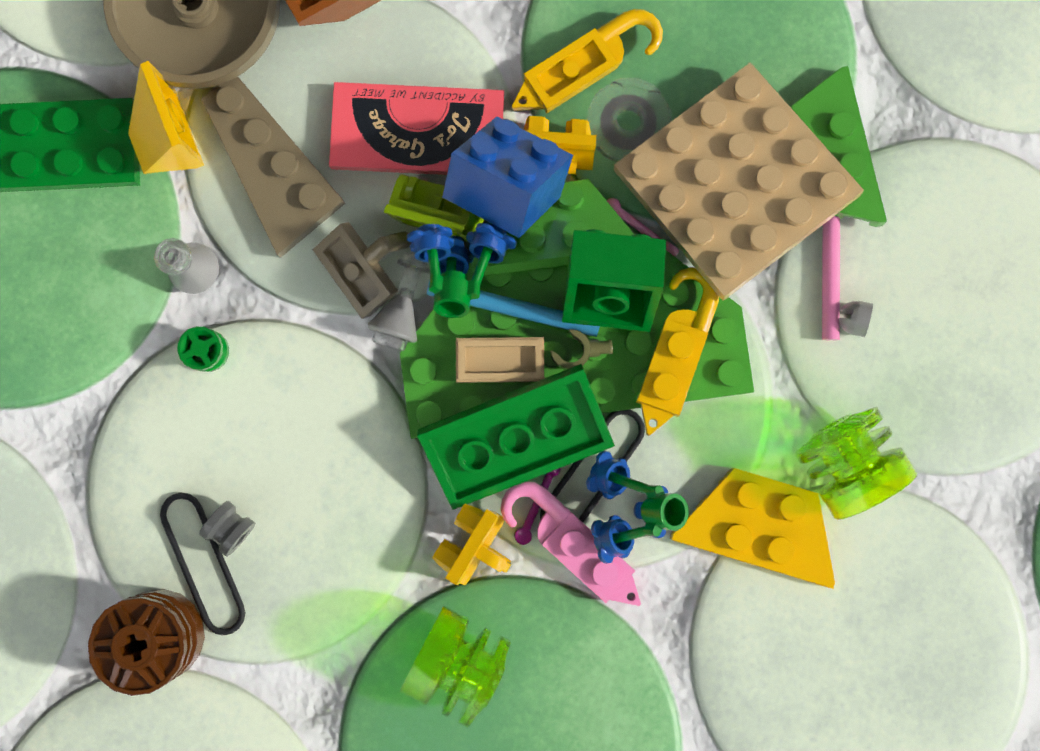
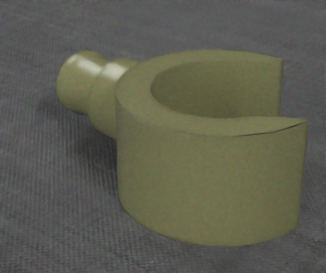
M569 329L568 333L582 345V357L576 362H566L555 352H550L553 362L559 368L567 370L579 364L583 366L589 357H600V354H612L613 345L612 340H588L582 332Z

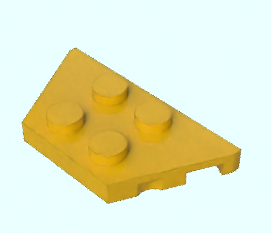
M731 468L718 482L714 490L697 504L696 509L688 516L686 524L681 529L671 532L670 539L834 589L835 579L819 493L737 468Z

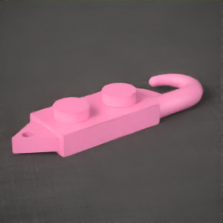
M523 482L506 491L501 502V513L509 527L513 528L517 525L512 515L513 503L520 497L532 499L545 511L537 527V538L553 556L605 603L612 600L636 606L641 605L632 576L635 570L618 556L614 557L611 563L605 564L601 562L591 530L545 487L535 482ZM629 593L634 594L632 599H627Z

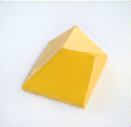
M149 61L141 63L128 135L143 174L196 169L204 166L175 88L165 82L162 74Z

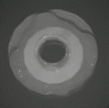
M620 78L612 81L611 84L606 85L603 89L601 88L594 95L587 112L591 135H597L596 149L604 157L618 162L671 122V109L668 102L666 103L665 98L661 95V91L654 84L640 78ZM624 111L635 112L640 118L641 125L633 131L624 130L619 126L617 116Z

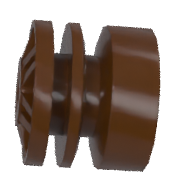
M166 589L145 591L121 600L105 609L93 624L88 640L89 662L98 679L113 691L130 696L150 694L189 670L200 656L205 640L202 617L195 604L185 596ZM145 639L147 648L137 649L135 640Z

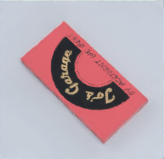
M334 82L329 167L332 170L447 175L452 152L495 117L498 116L503 119L504 90Z

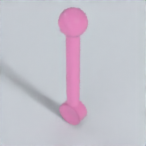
M610 198L607 200L616 213L641 234L648 235L651 238L662 239L622 209L618 199ZM666 241V250L676 257L679 253L678 248Z

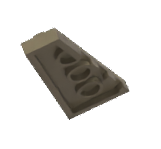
M239 77L217 85L201 98L270 242L280 258L346 204Z

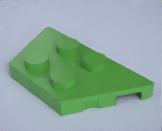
M844 66L794 103L791 108L864 189L859 198L835 216L841 219L847 216L867 221L869 226L880 227L887 222L849 67Z
M589 179L565 182L561 197L520 238L507 232V235L517 241L515 249H508L502 262L488 263L484 276L568 265L574 230L598 229L610 234L628 236L635 234ZM474 257L472 262L473 272L475 271L476 265L479 260L476 257Z

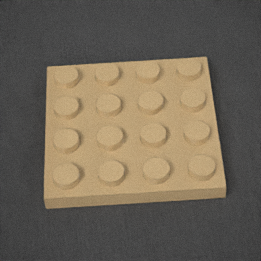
M751 62L614 164L615 173L722 301L859 198L864 191Z

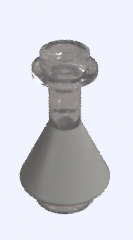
M170 238L162 241L155 250L154 260L156 266L162 272L168 274L172 284L182 292L189 294L204 292L214 284L218 277V259L215 253L203 244H186L182 240Z
M408 252L404 253L403 259L397 260V263L404 267L398 285L399 292L368 323V328L374 331L373 343L404 352L408 342L415 343L417 341L412 304L413 295L420 274L430 273L429 268H427L429 262L418 261L415 259L414 254Z

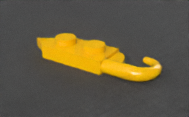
M632 9L623 12L597 30L594 28L525 72V81L512 104V110L544 109L547 114L616 70L622 63L624 55L623 42L619 35L635 25H643L650 30L652 39L645 49V54L651 55L659 48L662 42L663 30L660 21L652 13L644 9ZM521 99L526 100V103L520 104L519 101Z
M693 267L680 270L675 274L669 283V288L675 290L681 282L688 279L699 282L703 288V294L697 311L677 310L670 313L666 318L636 403L641 404L647 436L654 433L671 417L680 416L719 302L717 293L696 268ZM655 420L656 427H651L649 421Z

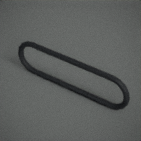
M631 409L611 412L605 418L607 426L619 415H629L638 424V435L622 457L626 462L637 449L645 435V425L642 418ZM584 459L576 461L571 465L551 493L554 497L558 496ZM598 491L579 517L583 523L603 496L602 492ZM543 509L540 511V519L545 514Z
M188 493L173 494L161 506V523L206 627L215 634H233L243 624L246 612L223 554L219 551V545L214 540H209L239 611L236 623L226 629L216 627L209 619L168 522L167 509L175 500L185 499L190 501L196 508L202 525L208 519L197 498Z

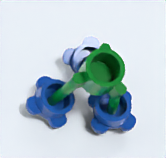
M491 223L477 224L476 231L468 232L466 235V240L471 243L469 250L465 247L462 237L452 236L451 228L442 227L439 224L422 225L416 231L407 234V241L412 242L410 250L414 252L415 259L429 262V291L434 293L433 310L437 314L447 318H461L469 313L470 300L480 297V285L488 263L502 262L506 251L516 247L517 241L507 235L505 230ZM474 257L479 260L472 279L468 281L466 273L469 269V263H472Z
M604 450L598 453L596 462L592 466L590 476L586 481L589 491H600L606 499H613L615 496L623 493L626 488L647 495L643 502L635 504L633 510L634 516L637 519H642L645 522V526L632 529L625 520L617 515L610 516L606 522L596 520L592 523L591 533L594 536V544L598 550V557L601 562L605 564L611 563L613 558L617 556L622 559L627 558L633 549L634 539L645 536L662 538L665 536L666 530L676 531L686 524L689 509L686 500L681 495L668 493L667 488L664 486L648 485L630 478V469L626 460L612 458L609 451Z

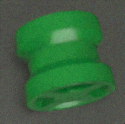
M196 326L188 329L181 335L178 341L177 352L185 366L202 372H213L220 369L226 363L229 357V346L222 334L206 327ZM214 346L211 348V352L208 355L209 347Z

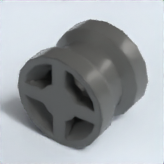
M226 501L209 517L201 528L199 535L205 540H214L219 545V551L228 557L247 538L256 523L249 517L242 518L236 513V506L230 501Z

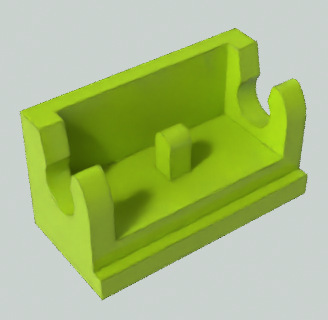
M400 174L397 178L389 203L386 204L384 209L385 214L401 224L416 228L426 224H439L442 227L451 228L452 236H460L464 241H467V233L476 231L477 224L484 221V219L444 199L442 197L444 185Z

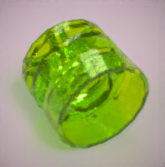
M873 407L856 414H848L831 422L813 434V437L795 452L801 464L821 458L807 470L806 474L810 479H817L830 474L833 477L820 490L819 495L834 519L841 520L852 517L884 502L911 484L917 477L918 472L902 447L882 452L879 450V447L892 436L893 432L889 426L868 432L883 420V415L878 407Z
M443 606L399 692L423 705H426L432 699L438 689L446 692L441 714L448 717L458 699L465 702L457 723L468 728L475 717L487 707L499 685L506 668V655L511 645V640L500 636L489 653L484 648L491 630L485 627L473 643H470L464 639L469 625V618Z

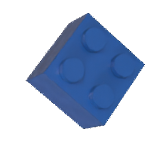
M497 116L452 152L442 197L520 238L561 197L573 155L559 148L554 142L541 139L521 129L515 122Z

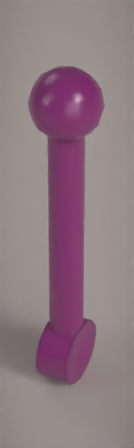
M561 468L546 473L541 486L548 490L553 477L559 475ZM534 501L523 526L517 528L514 532V538L520 545H526L532 539L530 529L540 509V506Z

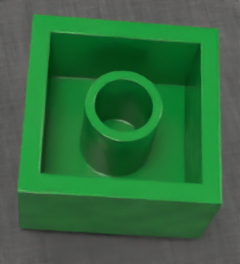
M598 229L574 230L566 277L562 322L650 332L664 288L666 240L651 238L643 234L632 236L610 234Z

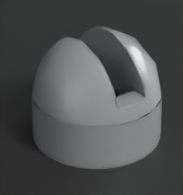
M863 301L846 303L840 311L851 315V317L839 318L841 328L852 335L865 337L871 319L873 304Z

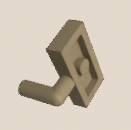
M346 222L339 224L312 249L361 319L374 314L399 292L378 262L390 252L410 247L412 242L407 241L408 232L402 231L379 237L367 248L352 225Z

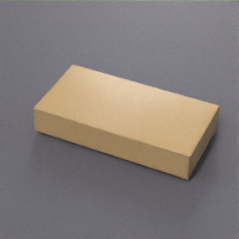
M544 337L456 338V383L537 382L544 379Z

